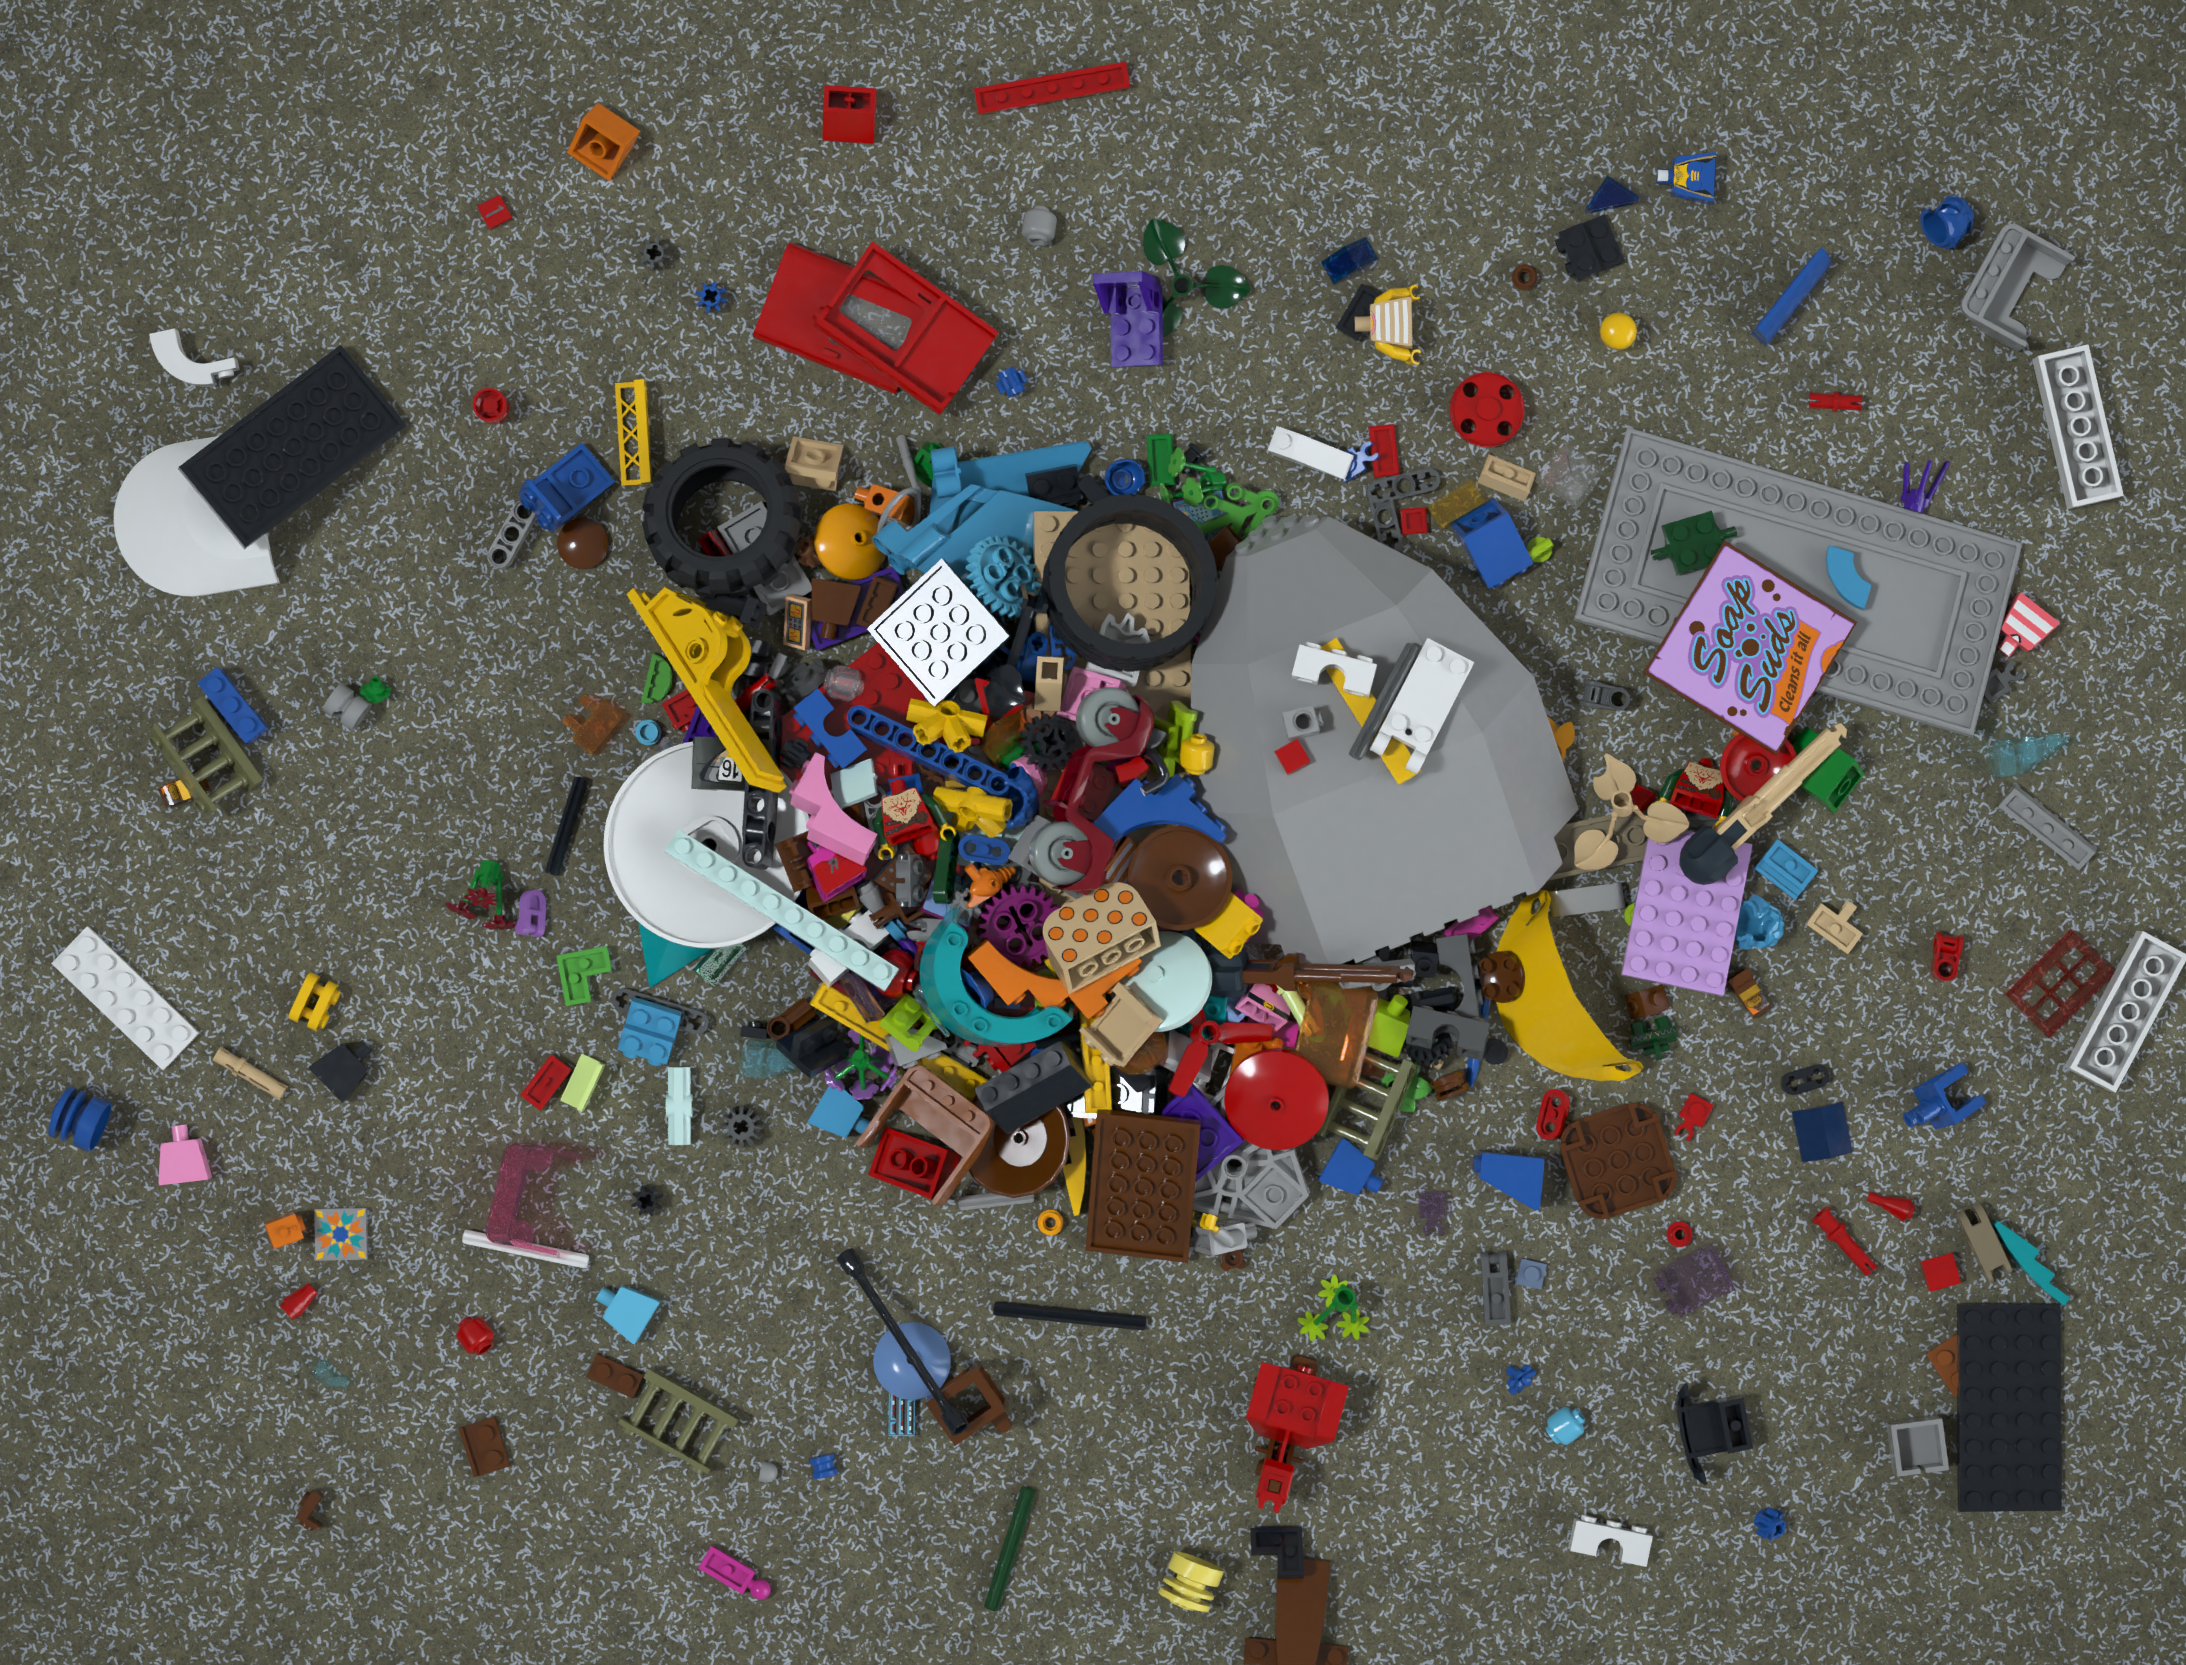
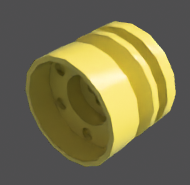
M1174 1551L1168 1568L1176 1573L1177 1577L1164 1576L1163 1581L1172 1586V1588L1160 1586L1158 1593L1169 1599L1171 1603L1184 1609L1209 1612L1210 1604L1201 1600V1598L1206 1600L1214 1599V1595L1206 1590L1205 1587H1218L1224 1570L1211 1562L1193 1555Z

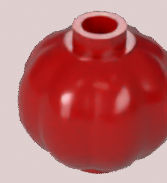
M893 949L885 952L881 958L899 968V971L885 992L878 987L876 988L887 997H902L909 990L913 991L918 983L920 972L916 970L917 964L911 955L905 951Z

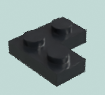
M1361 283L1335 329L1358 341L1363 332H1355V316H1370V304H1374L1375 298L1381 294Z
M1302 1526L1250 1528L1251 1556L1277 1555L1278 1579H1304Z

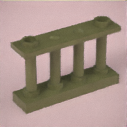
M202 696L195 700L190 707L192 710L191 715L163 732L158 725H155L148 735L150 736L149 741L153 748L162 753L194 798V805L197 810L209 818L217 809L214 805L215 802L241 786L246 787L250 792L258 787L263 779L206 698ZM196 723L202 724L207 731L206 736L177 753L169 740ZM211 744L217 745L222 752L221 757L192 774L184 761ZM224 766H231L236 772V778L207 795L199 782Z
M1356 1041L1348 1049L1347 1057L1349 1059L1328 1106L1324 1123L1318 1130L1317 1135L1327 1138L1329 1132L1335 1133L1362 1145L1363 1149H1365L1363 1155L1378 1160L1418 1065L1403 1059L1402 1064H1394L1364 1051L1366 1045ZM1361 1060L1393 1074L1395 1080L1392 1087L1385 1088L1354 1075L1359 1061ZM1352 1084L1382 1097L1385 1102L1382 1111L1375 1112L1345 1099L1344 1097L1349 1085ZM1339 1108L1372 1121L1373 1125H1375L1372 1134L1365 1136L1335 1123L1334 1120Z
M650 1367L643 1377L648 1380L646 1383L648 1387L630 1419L628 1420L623 1416L620 1418L618 1424L622 1425L621 1430L633 1437L635 1434H638L690 1464L689 1468L701 1475L703 1472L708 1474L712 1466L706 1464L708 1457L724 1429H728V1427L734 1429L740 1417ZM662 1388L670 1393L669 1398L671 1399L653 1431L649 1432L638 1424L654 1395ZM685 1401L693 1406L691 1409L693 1412L673 1445L660 1437L678 1405L683 1404ZM708 1414L715 1418V1426L696 1458L683 1451L701 1417H705Z

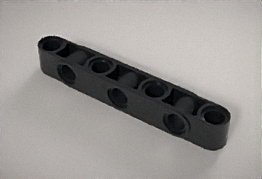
M762 688L755 691L752 696L749 724L763 746L767 748L769 755L780 770L781 756L778 754L781 751L783 701L777 692ZM770 695L771 702L765 708L764 699ZM745 779L742 860L748 867L765 870L770 867L773 861L778 793L749 785ZM763 799L764 807L761 811H758L757 804ZM760 851L761 859L755 864L754 855Z

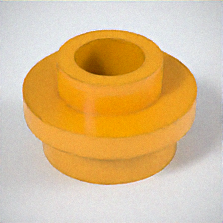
M1045 1210L1038 1218V1227L1046 1235H1055L1063 1227V1218L1056 1210ZM1047 1218H1054L1056 1224L1053 1227H1048L1045 1223Z

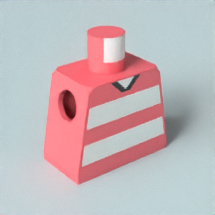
M2018 593L2004 615L2000 633L2005 638L1997 649L2006 657H2010L2017 647L2024 652H2028L2056 628L2060 622L2023 593Z

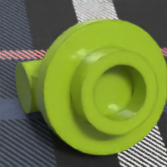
M1535 537L1528 542L1526 549L1532 561L1541 563L1549 559L1554 545L1549 538Z

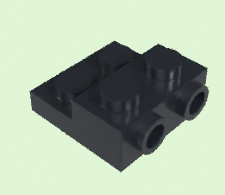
M1605 214L1557 233L1556 247L1560 254H1565L1568 261L1565 264L1566 271L1570 278H1575L1576 282L1625 262Z

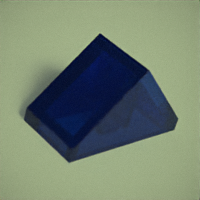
M1607 175L1585 208V211L1588 214L1637 204L1639 198L1637 194Z
M1364 237L1342 247L1321 263L1334 285L1377 261L1378 258L1367 238Z

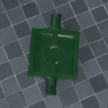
M1708 511L1662 525L1665 547L1651 550V555H1654L1652 557L1654 561L1668 556L1673 563L1676 575H1681L1708 567L1723 540L1737 537V531H1735V526L1720 530L1716 525L1712 511Z

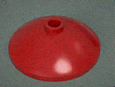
M1739 733L1729 741L1722 753L1720 760L1721 778L1731 795L1742 802L1747 796H1753L1784 765H1788L1797 755L1787 739L1777 755H1774ZM1755 760L1760 761L1758 769L1752 768V763Z

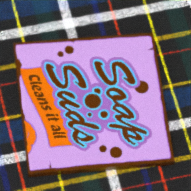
M1724 540L1642 674L1764 749L1777 755L1856 626L1857 621Z

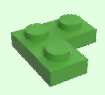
M608 946L556 956L566 1006L591 1002L592 997L588 976L613 971Z

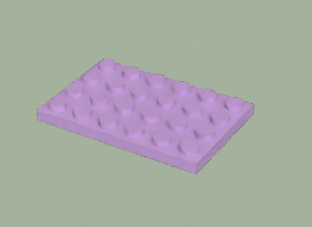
M1686 830L1676 839L1667 843H1656L1647 837L1621 975L1724 996L1753 844L1743 843L1735 850L1738 863L1724 877L1713 884L1700 885L1689 880L1679 865L1681 849L1695 832Z

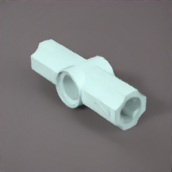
M668 1067V1094H666L668 1145H691V1117H693L691 1067Z

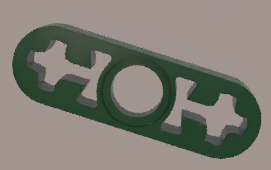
M952 830L943 831L947 841L943 840L940 835L933 885V900L935 904H950L953 899L959 854L958 845L960 842L957 830H955V836Z

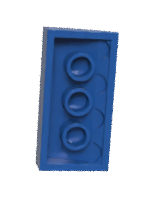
M1820 248L1811 257L1751 332V335L1764 346L1770 343L1830 268V257L1823 248Z

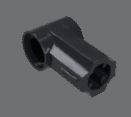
M1450 987L1401 995L1408 1001L1405 1009L1410 1011V1018L1413 1006L1420 1007L1425 1005L1439 1012L1455 1009Z

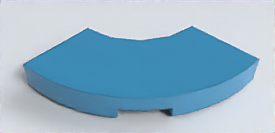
M1829 545L1826 552L1828 578H1830L1838 595L1844 601L1863 611L1872 584L1864 581L1857 574L1853 564V552Z

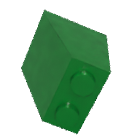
M1805 727L1803 731H1799L1792 740V746L1796 755L1818 736L1817 733L1808 727ZM1836 748L1802 781L1798 788L1835 814L1865 773L1854 758Z

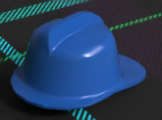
M960 968L961 978L967 992L978 1005L986 1009L994 997L992 986L980 972L967 973Z

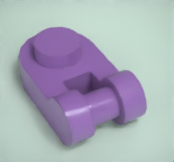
M528 890L520 897L519 920L515 924V931L519 935H528L530 933L531 936L540 938L545 932L546 898L539 890Z

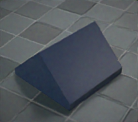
M1842 1101L1792 1111L1802 1162L1831 1159L1853 1152Z

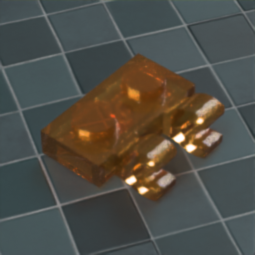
M584 694L578 702L592 713L582 725L568 714L562 723L576 733L571 740L592 755L624 715L603 699L598 705Z

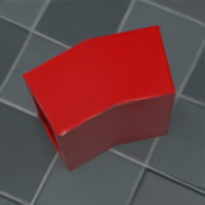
M716 529L709 531L698 539L708 556L718 557L708 542L710 538L722 556L732 555Z
M1141 756L1115 767L1116 776L1118 775L1117 780L1120 789L1128 787L1136 778L1140 781L1149 775V766Z
M1953 1253L1920 1262L1926 1287L1930 1292L1961 1283Z

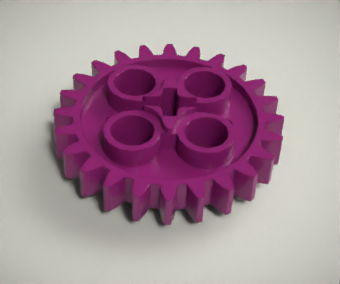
M1021 883L1019 890H1015L1014 885L1010 884V892L1007 893L1001 888L1002 896H992L993 904L989 902L984 903L988 912L981 911V917L986 920L978 922L979 927L985 929L979 932L980 938H987L997 951L1008 960L1016 961L1020 967L1022 961H1026L1027 965L1031 967L1032 959H1035L1040 964V955L1043 954L1048 957L1043 934L1035 936L1032 934V930L1036 926H1043L1047 917L1059 909L1058 904L1050 905L1053 901L1051 895L1044 899V889L1035 893L1034 885H1031L1029 890H1026L1024 883ZM1029 903L1033 905L1032 911L1027 914L1020 912L1021 906ZM1010 906L1015 908L1028 936L1033 942L1032 945L1027 944L1020 928L1017 927L1015 918L1009 910ZM1000 916L1010 917L1009 923L1004 926L996 923ZM1013 938H1019L1022 940V943L1019 947L1012 948L1008 945L1009 941Z

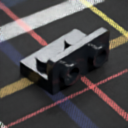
M1076 464L1025 474L1028 494L1031 498L1054 504H1063V506L1075 505L1078 503V500L1083 499V494L1078 487L1079 477Z

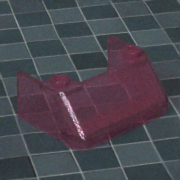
M517 1142L508 1145L503 1154L486 1224L485 1234L488 1240L497 1245L559 1258L560 1253L557 1250L532 1245L534 1240L532 1226L516 1219L528 1170L537 1172L547 1170L552 1164L553 1156L581 1163L583 1157L577 1153L541 1145Z

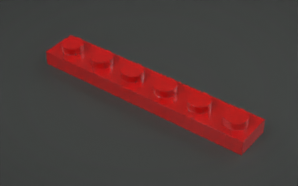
M1125 61L974 88L978 115L1129 89L1130 82Z

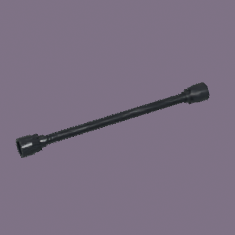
M855 1249L845 1250L837 1257L838 1263L847 1275L857 1280L906 1357L912 1363V1366L941 1408L943 1414L941 1419L951 1435L961 1434L969 1427V1422L959 1408L953 1407L945 1398L906 1336L900 1330L890 1312H888V1309L865 1276L863 1270L865 1266Z

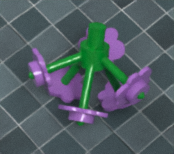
M852 1029L848 1032V1036L852 1038L854 1043L859 1044V1050L853 1047L849 1048L848 1057L836 1063L838 1074L833 1072L830 1067L824 1071L827 1085L832 1089L837 1088L839 1092H842L845 1086L840 1078L847 1073L853 1074L858 1070L860 1079L854 1081L853 1086L849 1087V1092L852 1093V1097L855 1100L871 1099L873 1094L879 1092V1086L874 1084L873 1080L865 1081L864 1071L868 1068L885 1079L880 1091H883L886 1086L891 1088L893 1084L897 1083L896 1079L898 1078V1075L895 1073L898 1066L895 1065L892 1069L891 1065L894 1063L890 1052L880 1046H875L872 1049V1056H868L864 1051L865 1042L871 1043L872 1041Z

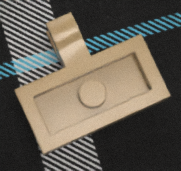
M1848 900L1838 914L1820 903L1805 923L1846 954H1849L1863 935L1862 932L1847 922L1857 908Z

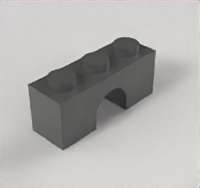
M1425 1005L1420 1007L1413 1006L1406 1034V1044L1432 1049L1433 1041L1439 1034L1450 1033L1458 1040L1457 1055L1482 1061L1490 1023L1479 1017H1461L1458 1013L1446 1011L1445 1013L1435 1011L1434 1008Z

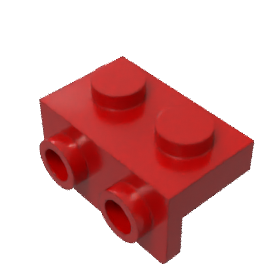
M688 689L661 703L676 731L679 729L682 732L688 730L697 707V703Z

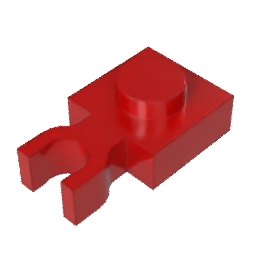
M1690 1093L1678 1116L1684 1118V1121L1677 1126L1673 1134L1678 1136L1679 1131L1682 1128H1686L1688 1136L1685 1140L1690 1141L1694 1125L1702 1128L1714 1105Z

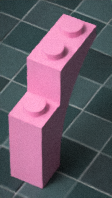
M815 752L811 761L806 759L800 772L803 774L800 781L795 779L790 788L789 794L792 795L790 805L811 815L806 824V828L809 829L808 840L864 866L875 845L877 833L859 825L838 806L826 783L824 774L825 756Z

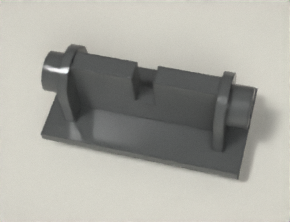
M898 854V860H895L896 878H905V883H896V902H899V907H919L924 896L921 886L923 862L920 860V854Z

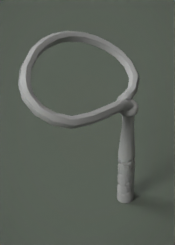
M899 435L896 441L912 487L903 489L888 503L879 520L877 533L885 526L886 520L894 506L900 499L909 494L915 499L914 519L910 530L920 522L922 487L917 482L913 459L905 435Z

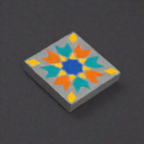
M367 1207L314 1209L315 1261L368 1259Z

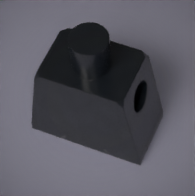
M361 1040L353 1049L346 1043H342L308 1068L344 1103L351 1097L371 1069L363 1060L373 1049L364 1040Z

